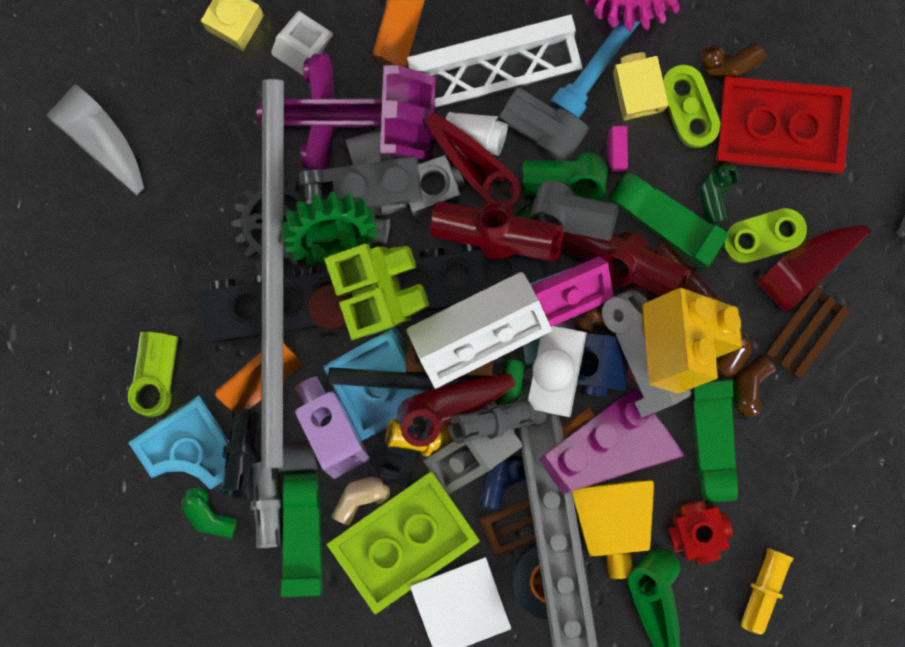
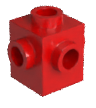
M705 500L680 506L681 513L671 515L673 527L668 528L674 552L681 551L682 557L687 560L695 559L696 565L721 559L720 551L730 549L727 538L733 537L732 526L727 513H720L719 508L712 504L706 506ZM705 525L709 527L711 535L708 540L701 542L696 538V530L700 526Z

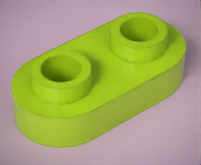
M675 66L663 78L669 105L667 110L679 139L689 147L703 148L712 143L719 134L720 119L701 73L692 66ZM675 83H686L689 87V93L684 96L678 95L674 90ZM698 120L703 123L704 132L697 135L690 130V123L692 121Z
M788 208L779 209L733 224L726 230L730 235L722 247L726 256L733 262L739 264L751 263L800 246L806 237L807 225L802 215L797 211ZM781 222L791 224L793 233L790 237H784L780 234L779 225ZM741 234H747L752 238L753 244L750 249H743L739 245L738 239Z

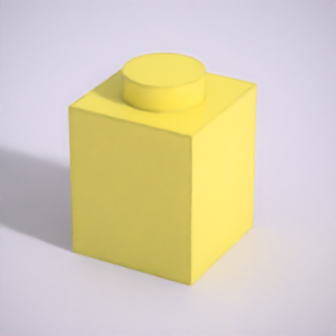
M212 0L201 22L208 32L243 51L264 15L259 5L251 0Z
M640 52L622 57V64H617L612 73L623 121L664 112L669 105L658 56L646 58L645 52Z

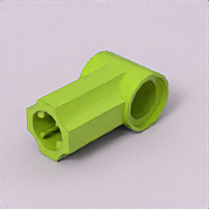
M140 332L133 384L128 391V402L134 411L149 418L159 417L170 408L172 402L170 389L178 342L177 336L155 332ZM155 386L160 392V400L155 407L145 409L140 403V395L145 388Z

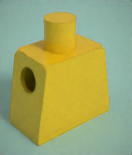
M645 479L597 484L572 491L576 517L587 554L589 556L606 555L608 579L628 578L633 570L631 552L650 550L654 493L653 480Z

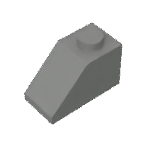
M514 429L504 432L501 437L489 439L486 436L461 444L453 440L424 459L423 462L428 470L434 473L445 491L450 494L493 469L523 447V445L516 436Z

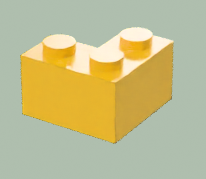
M681 287L642 304L649 385L680 394L718 379L716 358L742 348L741 320L737 307Z

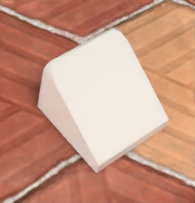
M298 11L277 35L271 53L274 57L303 75L304 61L307 58H311L315 53H322L332 38L333 33Z

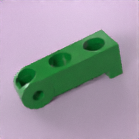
M629 172L624 173L608 198L611 203L619 205V210L703 270L709 267L730 235L717 225L713 226L657 188L655 190L648 183Z
M733 380L708 382L692 388L694 394L690 396L698 478H700L702 499L705 500L706 504L736 501L738 497V480L732 397H734Z
M317 472L285 473L283 483L281 597L320 596L323 592L321 500L319 498Z

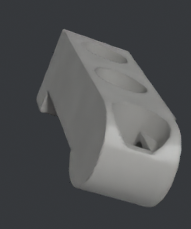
M630 290L606 301L602 308V317L607 328L616 333L618 342L644 396L635 402L642 418L673 406L694 393L690 389L677 394L649 385L642 304L649 301L639 291Z

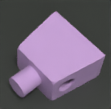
M317 376L299 383L295 390L303 406L296 409L295 414L322 469L333 479H337L371 461L372 459L358 436L339 397L333 391L326 393ZM331 416L329 424L321 427L320 424L323 418Z

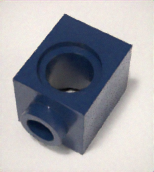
M587 334L577 385H582L581 394L607 397L608 389L625 391L628 361L617 337Z

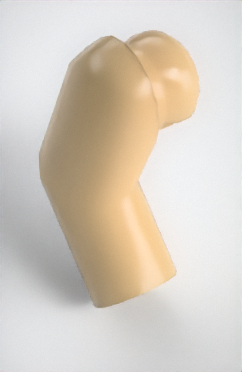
M372 476L350 482L342 493L331 517L350 526L359 506L372 502L378 505L386 503L391 494L390 486L382 482L380 478Z

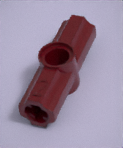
M438 201L432 211V219L429 226L431 237L479 246L481 253L491 260H501L513 254L556 261L561 252L564 237L563 225L514 216L512 208L501 202L488 203L477 209Z
M564 232L561 250L585 262L600 256L608 262L611 283L614 286L625 287L633 283L662 296L680 287L684 289L691 271L688 267L652 252L647 241L636 233L624 232L619 236L613 234L612 239L607 241Z

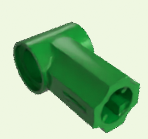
M594 153L580 154L573 161L524 160L523 195L525 198L535 199L538 188L542 183L558 181L570 187L574 192V196L602 201L605 195L608 176L607 162L603 157ZM587 178V179H591V180H593V181L589 182V181H584V180H582V179Z

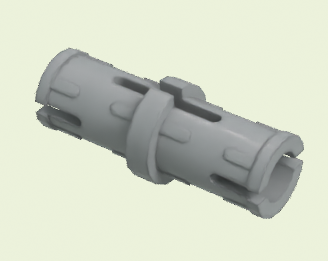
M261 462L251 463L254 501L250 502V510H254L256 548L283 547L281 530L283 499H280L278 468H261Z

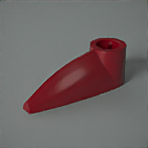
M433 113L425 120L446 155L470 185L480 194L484 205L497 202L490 196L493 192L490 184L495 181L498 185L505 182L510 187L507 191L510 200L504 202L500 198L498 202L507 204L510 208L516 203L521 191L519 181L499 160L469 135L438 114Z
M857 225L819 235L785 255L756 283L787 313L872 230L865 225Z
M512 374L467 380L429 390L405 399L397 410V421L402 436L406 442L417 447L433 443L439 435L440 428L452 423L449 421L452 416L476 412L484 405L490 404L516 386ZM422 416L424 424L415 427L413 418Z

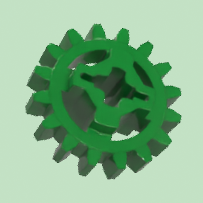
M330 192L327 199H321L317 194L312 195V203L297 202L298 212L287 211V221L281 223L286 252H292L295 261L305 257L308 266L318 261L322 262L323 267H327L324 258L363 244H369L371 248V239L377 238L373 209L367 208L366 200L364 199L354 202L353 195L350 193L346 194L342 199L338 198L335 192Z

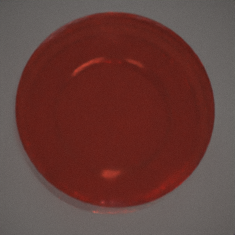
M334 286L319 288L313 293L309 301V314L312 320L325 329L342 327L346 322L339 302L350 299L349 295L337 296Z

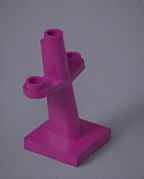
M315 53L311 58H307L304 61L303 76L305 81L310 83L312 99H284V126L310 127L308 142L303 143L300 148V162L304 168L309 170L327 169L333 127L381 128L380 153L400 158L416 157L418 161L433 160V134L425 120L434 113L436 77L399 65L383 66L382 99H334L333 67L330 57L326 53ZM262 101L257 107V119L261 126Z

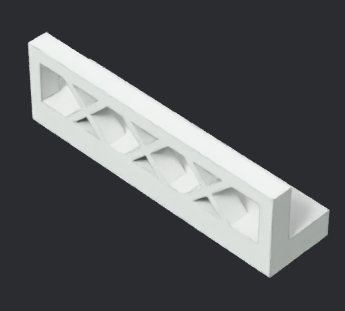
M572 14L407 57L409 69L431 76L438 74L451 82L445 95L435 99L434 109L568 75L583 69L574 38L576 29ZM565 41L571 63L554 67L540 58L548 45ZM540 48L536 56L528 52L529 50ZM518 53L532 61V64L525 75L514 78L500 69L509 55ZM500 58L496 66L487 62ZM475 64H479L492 72L486 84L478 88H473L460 81L466 68ZM536 65H539L546 69L532 73ZM459 69L455 77L447 73L448 71ZM496 75L505 79L504 81L492 84ZM456 85L465 90L459 93L452 94Z

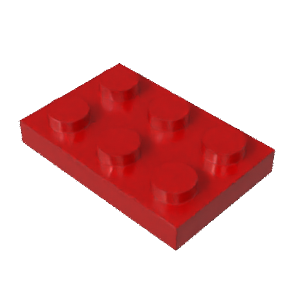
M725 76L722 85L719 118L720 131L717 140L716 162L833 174L844 173L852 88Z

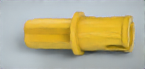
M769 548L766 550L767 554L756 583L750 584L753 591L741 620V627L761 635L766 630L777 598L782 599L783 597L780 594V590L790 563L794 559Z

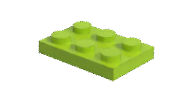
M430 471L326 545L373 613L377 614L410 591V586L426 580L479 543L480 540L434 473Z

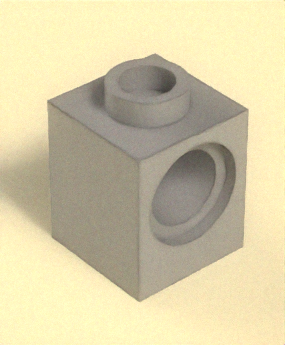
M446 155L419 164L421 182L427 175L437 174L444 179L446 185L444 190L437 195H429L422 190L423 201L408 203L413 217L433 210L438 201L451 203L460 199L459 188L464 187L465 183L462 174L455 165H449Z

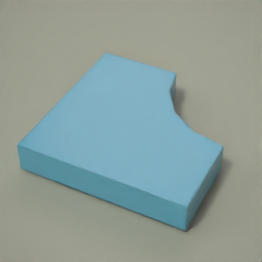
M200 395L128 442L151 478L165 472L183 471L198 477L209 489H213L223 480L226 459L223 458L222 453L223 447L227 446L229 438Z

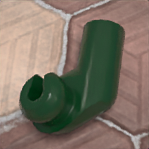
M719 163L715 165L699 185V195L705 218L710 224L728 220L722 198L730 187L739 180L738 168L732 163Z

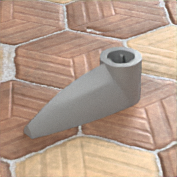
M74 84L46 116L138 196L144 186L138 164L128 142L102 107L84 90Z

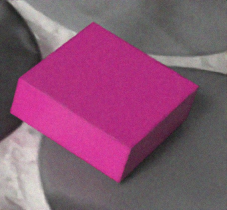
M612 126L607 133V165L609 174H624L628 169L627 126Z

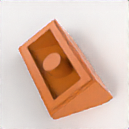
M387 0L373 50L376 63L386 66H407V57L410 55L425 0Z
M283 340L284 381L302 363ZM261 353L215 391V396L232 412L237 409L250 410L261 400Z

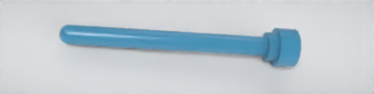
M622 20L614 28L573 85L568 83L565 88L560 87L550 100V104L556 110L558 108L565 110L579 119L587 108L585 102L588 100L586 94L641 21L635 22L630 32L625 28L624 20Z

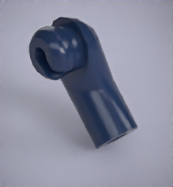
M509 456L493 469L486 472L479 506L500 510L504 489L519 481L526 480L523 458Z

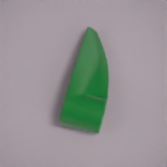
M660 547L651 549L629 574L628 584L637 611L653 647H681L678 613L671 584L679 576L681 570L680 563L671 551Z

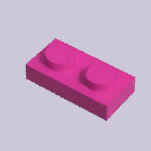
M600 256L531 286L551 327L602 305L614 297L608 262Z

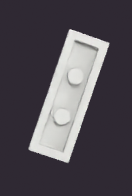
M523 272L517 273L407 329L416 353L435 389L552 331L541 304Z

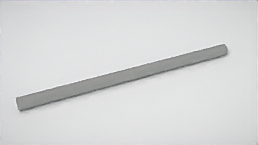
M278 79L262 81L261 468H283V233L281 223L283 222L284 81Z

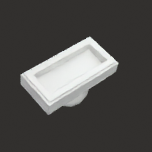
M552 326L551 332L540 337L537 357L533 364V378L528 401L532 404L534 410L571 417L587 332Z

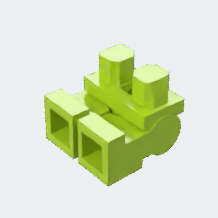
M363 244L324 258L336 295L347 296L352 294L353 298L339 302L351 340L369 336L412 321L411 315L429 306L422 284L401 290L397 275L416 268L412 251L408 246L390 249L378 246L370 249L369 244Z

